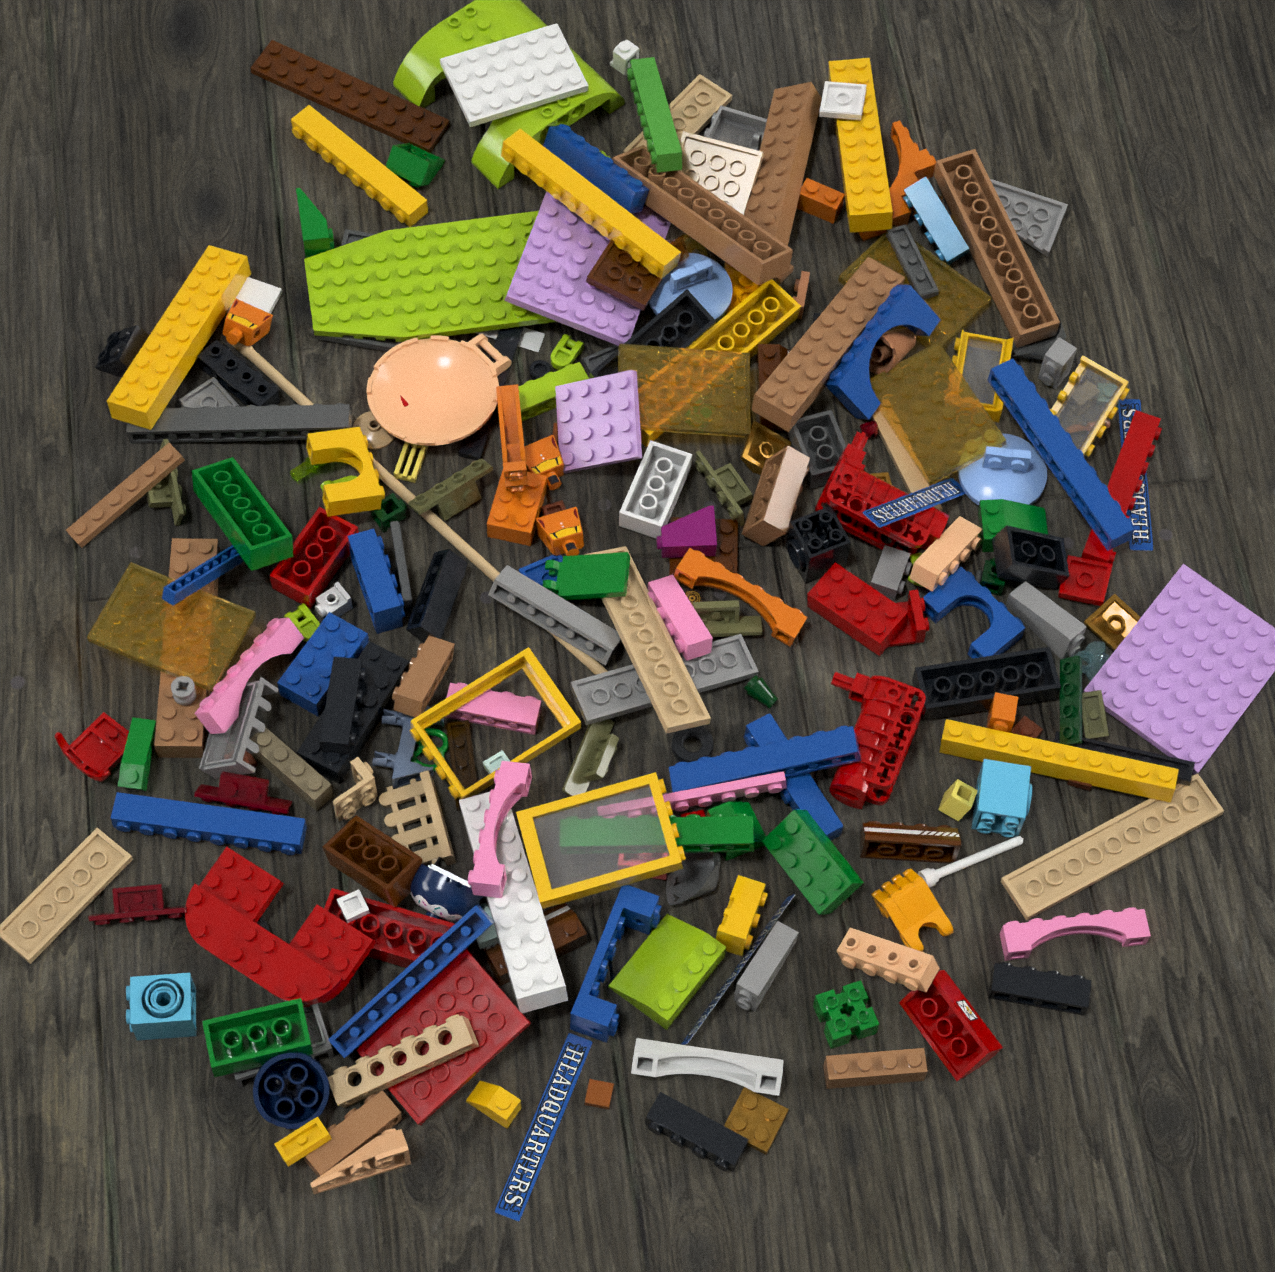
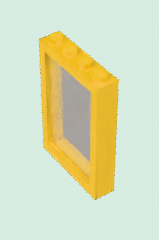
M656 772L516 812L539 901L543 909L684 869L682 861L686 860L682 846L677 847L675 838L679 837L676 823L671 824L669 816L673 815L669 801L664 802L662 795L667 793L663 779L658 780Z

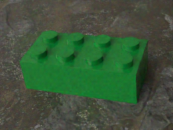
M793 810L762 840L763 844L819 915L831 914L864 883L807 810Z
M301 998L202 1021L214 1077L261 1067L271 1057L286 1052L313 1054ZM291 1058L279 1060V1062L287 1061Z

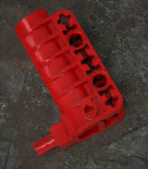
M856 432L852 443H848L838 463L835 465L815 506V512L823 509L822 506L828 504L834 512L836 510L839 511L836 516L845 531L883 550L884 545L893 547L896 541L898 542L896 549L903 551L901 547L907 546L910 556L915 554L918 548L927 550L940 538L949 515L931 507L880 528L862 513L863 511L908 495V493L864 471L865 465L861 463L866 452L863 449L869 437L865 436L866 433ZM844 513L851 517V523L843 522L841 514ZM856 520L859 521V522L857 523V526H856V527H853V525L855 524ZM864 525L869 526L867 533L863 532L862 527ZM875 531H878V533H877V535L875 536V538L872 537V536L874 535V532H875ZM881 534L890 537L891 543L886 544L882 542Z
M835 672L831 685L850 691L848 698L862 703L860 708L862 710L854 727L861 761L838 766L829 791L839 802L853 808L862 809L865 801L875 805H884L889 800L919 725L921 712L926 700L925 693L918 688L884 676H872L870 678L857 672L854 679ZM914 695L918 696V701L915 705L911 704V698ZM907 715L912 717L910 724H905ZM900 730H905L902 739L898 737ZM892 754L896 756L894 764L890 763ZM884 769L889 770L887 778L882 776ZM883 790L884 796L877 798L875 792Z

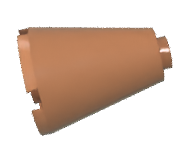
M907 328L887 330L878 339L872 350L869 371L874 374L890 372L915 346V334Z

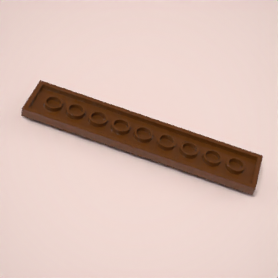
M274 40L270 41L250 68L251 73L398 141L410 143L430 153L450 126V120Z

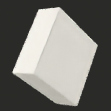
M359 889L337 899V903L347 923L370 913Z

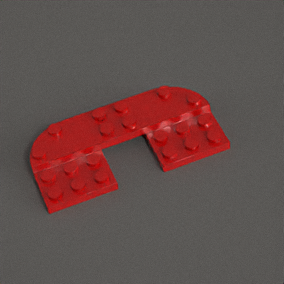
M226 847L199 886L194 884L188 895L185 906L187 907L185 920L192 938L209 953L242 973L283 1002L301 998L303 1007H310V1005L320 1002L324 1004L336 997L347 986L376 942L318 904L290 944L281 940L258 925L257 922L284 883Z

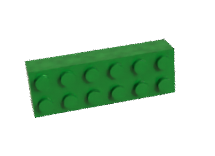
M234 457L192 470L193 491L251 571L293 557V536Z

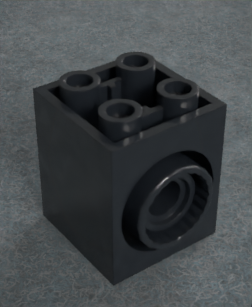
M829 506L790 521L786 550L805 584L822 578L835 562L844 569L846 568L851 541L832 507Z

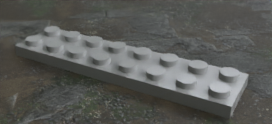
M741 634L712 642L711 653L688 661L685 660L682 653H679L698 693L753 678L759 672ZM633 664L570 682V689L586 725L653 706Z

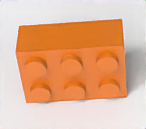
M502 470L487 521V537L531 546L536 530V518L540 516L547 491V476L527 472L528 487L524 488L523 492L511 493L510 489L506 490L504 472Z

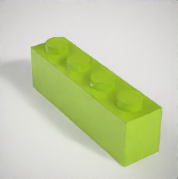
M581 363L566 365L561 370L549 372L541 378L529 380L523 385L518 386L522 421L556 408L555 386L589 379Z

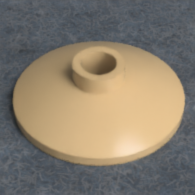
M371 411L360 415L353 424V427H360L362 434L366 435L368 441L367 449L369 450L385 448L395 439L393 435L378 424Z

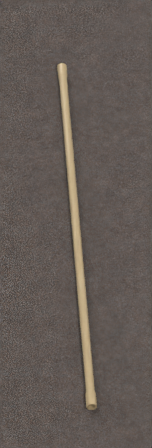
M239 342L236 345H232L297 404H314L257 353L252 346H246ZM373 458V468L378 470L379 478L407 504L415 499L416 496ZM429 509L420 515L494 582L500 572L434 512ZM550 633L595 675L608 672L594 658Z

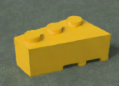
M738 875L728 906L724 911L722 923L719 925L716 940L726 946L727 952L742 956L744 949H750L753 936L750 935L752 927L757 928L761 916L757 914L759 906L764 907L768 893L764 892L765 883Z

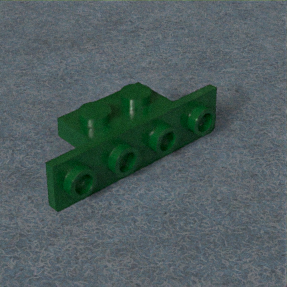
M1074 656L1060 660V744L1069 746L1082 743L1083 731L1082 657Z

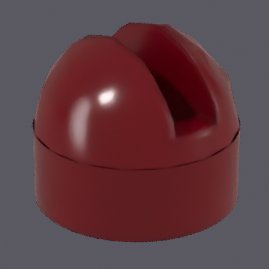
M869 421L860 425L861 433H866L865 436L869 437L868 439H871V434L873 437L877 436V421Z

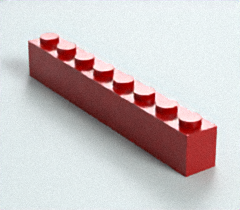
M1138 410L1134 413L1107 486L1109 494L1120 504L1121 511L1126 518L1130 517L1126 515L1127 510L1132 511L1136 498L1132 497L1133 493H1139L1143 482L1139 480L1140 474L1144 476L1149 465L1148 462H1145L1146 458H1151L1154 452L1155 445L1152 444L1153 439L1158 441L1162 428L1158 427L1161 418ZM1091 529L1081 558L1113 564L1117 552H1114L1113 549L1107 551Z

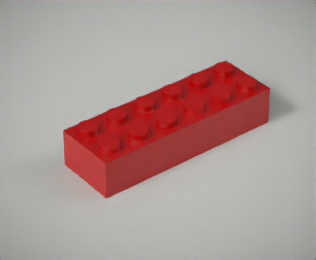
M331 888L324 909L346 922L337 899L349 893ZM365 897L363 898L370 913L348 923L376 942L367 957L405 968L413 963L454 925L451 922L403 908L393 907L392 905Z

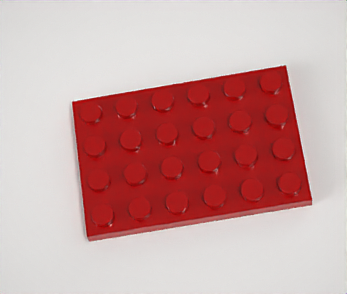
M467 949L356 1050L361 1057L370 1056L371 1058L379 1054L378 1050L390 1045L395 1047L401 1044L400 1041L405 1037L411 1035L416 1037L423 1034V1030L429 1026L437 1025L438 1027L445 1024V1020L453 1015L459 1014V1016L469 1019L479 1047L388 1088L418 1125L424 1123L531 1024ZM447 1033L444 1035V1045H447L451 1042V1033ZM428 1043L421 1046L420 1053L422 1056L426 1055L429 1051ZM405 1053L401 1054L398 1058L399 1066L405 1064L407 1060ZM379 1064L376 1067L375 1073L377 1076L384 1072L383 1064Z

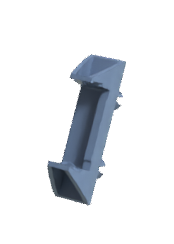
M384 709L382 724L402 726L403 730L398 752L396 754L375 751L372 765L393 768V788L408 785L410 780L414 778L416 781L421 780L420 773L427 770L433 776L434 767H426L419 763L411 762L416 741L411 736L409 730L411 729L410 721L416 717ZM444 718L436 722L435 725L444 727Z

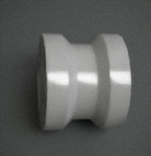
M180 676L173 680L171 691L175 702L180 705L191 704L197 695L193 680L187 676Z

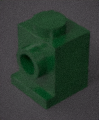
M394 493L382 500L381 509L371 510V517L382 532L385 533L391 527L390 522H400L406 518L407 507L401 498L397 499Z
M991 558L990 561L985 560L980 585L988 588L991 594L1001 596L1005 579L997 577L995 558Z

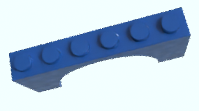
M896 285L891 289L890 295L885 302L878 307L875 316L867 322L862 334L854 340V345L842 357L841 363L831 372L825 386L856 419L869 420L881 404L872 389L869 377L870 357L878 339L887 330L898 325L909 329L916 336H929L941 319L911 285Z

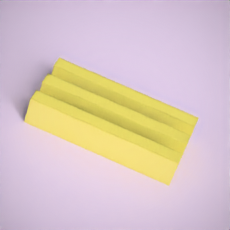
M405 441L394 471V477L416 483L428 446ZM412 446L403 474H401V470L406 459L409 447ZM417 448H421L412 475L409 476L408 473Z

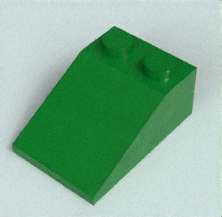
M296 188L305 257L308 258L334 249L332 228H328L327 220L302 189Z
M1004 499L980 500L978 521L979 527L982 528L980 536L982 539V552H994L992 538L1006 525L1048 534L1045 508Z

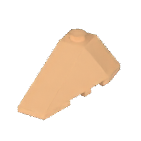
M402 1129L383 1131L380 1136H377L311 1182L313 1194L315 1195L410 1165L409 1149Z

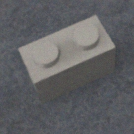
M1059 337L1045 354L1038 379L1045 385L1057 389L1071 370L1077 348Z
M884 545L870 586L890 600L895 601L897 593L902 594L905 586V581H902L903 576L909 575L912 563L908 562L910 553Z

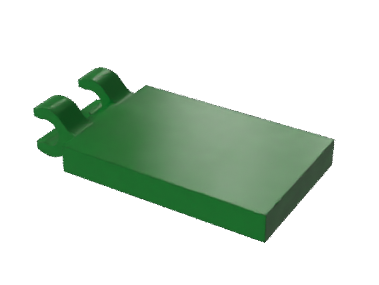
M628 552L563 556L562 562L546 560L545 570H549V576H557V582L543 580V587L565 600L625 597L631 556Z

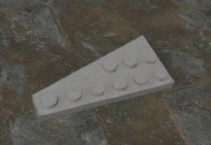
M990 179L1018 237L1048 257L1068 204Z

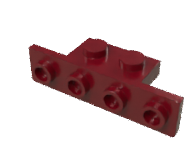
M224 771L220 774L219 787L201 784L194 794V797H199L207 802L221 801L229 806L242 805L247 806L251 810L264 809L277 815L287 814L292 807V801L267 796L269 780Z
M162 883L112 888L114 912L91 914L88 916L89 921H95V925L109 924L110 919H119L120 923L132 922L134 917L144 916V920L159 919V915L168 914L169 918L183 917V913L187 912V907H164Z

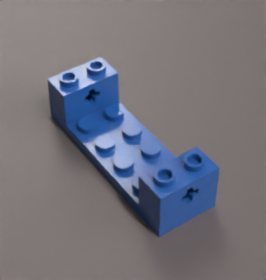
M629 885L621 886L571 1011L570 1030L606 1043L609 1036L614 1037L619 1024L617 1022L619 1014H616L617 1005L598 998L600 982L604 983L606 979L608 963L613 961L617 950L615 947L617 939L621 940L625 926L648 935L652 927L657 928L662 906L658 905L659 896Z

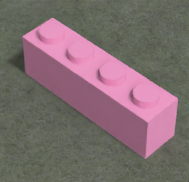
M670 575L648 582L649 592L647 594L652 598L670 636L675 642L678 652L682 653L685 660L688 661L711 653L713 637L675 577Z
M450 683L446 698L461 690L467 684ZM489 689L445 718L461 721L469 720L471 723L536 735L541 714V700H537V698L532 696L521 697L511 692L505 691L500 693Z

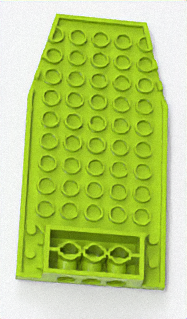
M539 211L387 230L304 259L314 335L330 337L348 335L354 336L356 339L375 337L376 340L385 341V338L396 339L397 342H405L413 338L421 340L431 338V336H453L557 322L504 301Z

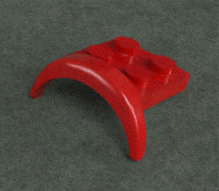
M103 712L70 745L60 732L55 734V739L63 754L76 768L91 779L102 782L110 776V772L122 761L129 731Z

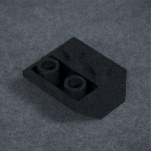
M138 325L111 333L107 338L105 349L98 356L99 361L95 368L122 378L146 342L149 334Z

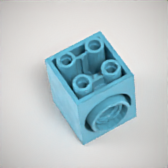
M988 759L983 760L977 778L976 790L978 791L974 802L971 829L984 834L991 832L999 833L1004 837L1019 836L1031 804L1032 784H1029L1031 766Z
M191 973L130 977V986H126V999L130 1005V1009H126V1022L129 1024L130 1032H134L137 1040L197 1036L196 988Z

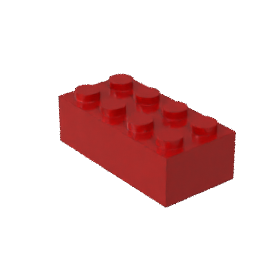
M319 507L293 542V557L280 561L270 574L272 589L300 604L304 603L311 609L316 602V598L321 595L349 556L348 536L359 533L358 527L338 516L328 517L326 510Z
M836 562L807 593L808 608L878 656L886 650L908 622L907 610Z

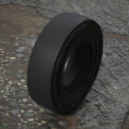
M703 726L676 731L671 744L675 758L679 762L688 763L698 761L701 757H710L714 746L712 735ZM694 737L701 742L702 746L697 752H689L683 746L684 741L687 738Z

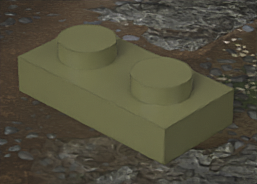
M1102 690L1082 693V720L1085 738L1109 736Z

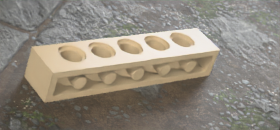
M459 1014L453 1015L445 1020V1024L438 1027L437 1025L429 1026L423 1030L421 1035L405 1037L400 1041L401 1044L395 1047L391 1045L378 1050L379 1054L371 1058L370 1056H365L356 1060V1064L349 1068L343 1066L334 1070V1075L329 1076L328 1081L337 1105L346 1108L373 1093L385 1090L479 1047L469 1019L459 1016ZM447 1033H451V1042L447 1045H444V1035ZM428 1043L429 1051L426 1055L422 1056L420 1053L421 1046ZM405 1053L407 1060L405 1064L399 1066L398 1058L401 1054ZM379 1064H383L384 1072L377 1076L375 1073L376 1067ZM360 1074L362 1077L361 1083L358 1086H354L353 1079L356 1075Z

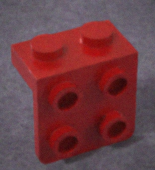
M918 589L909 590L908 601L896 603L908 611L907 625L888 647L922 643L925 641L926 631H929L928 618L923 616V611H925L924 598H920Z

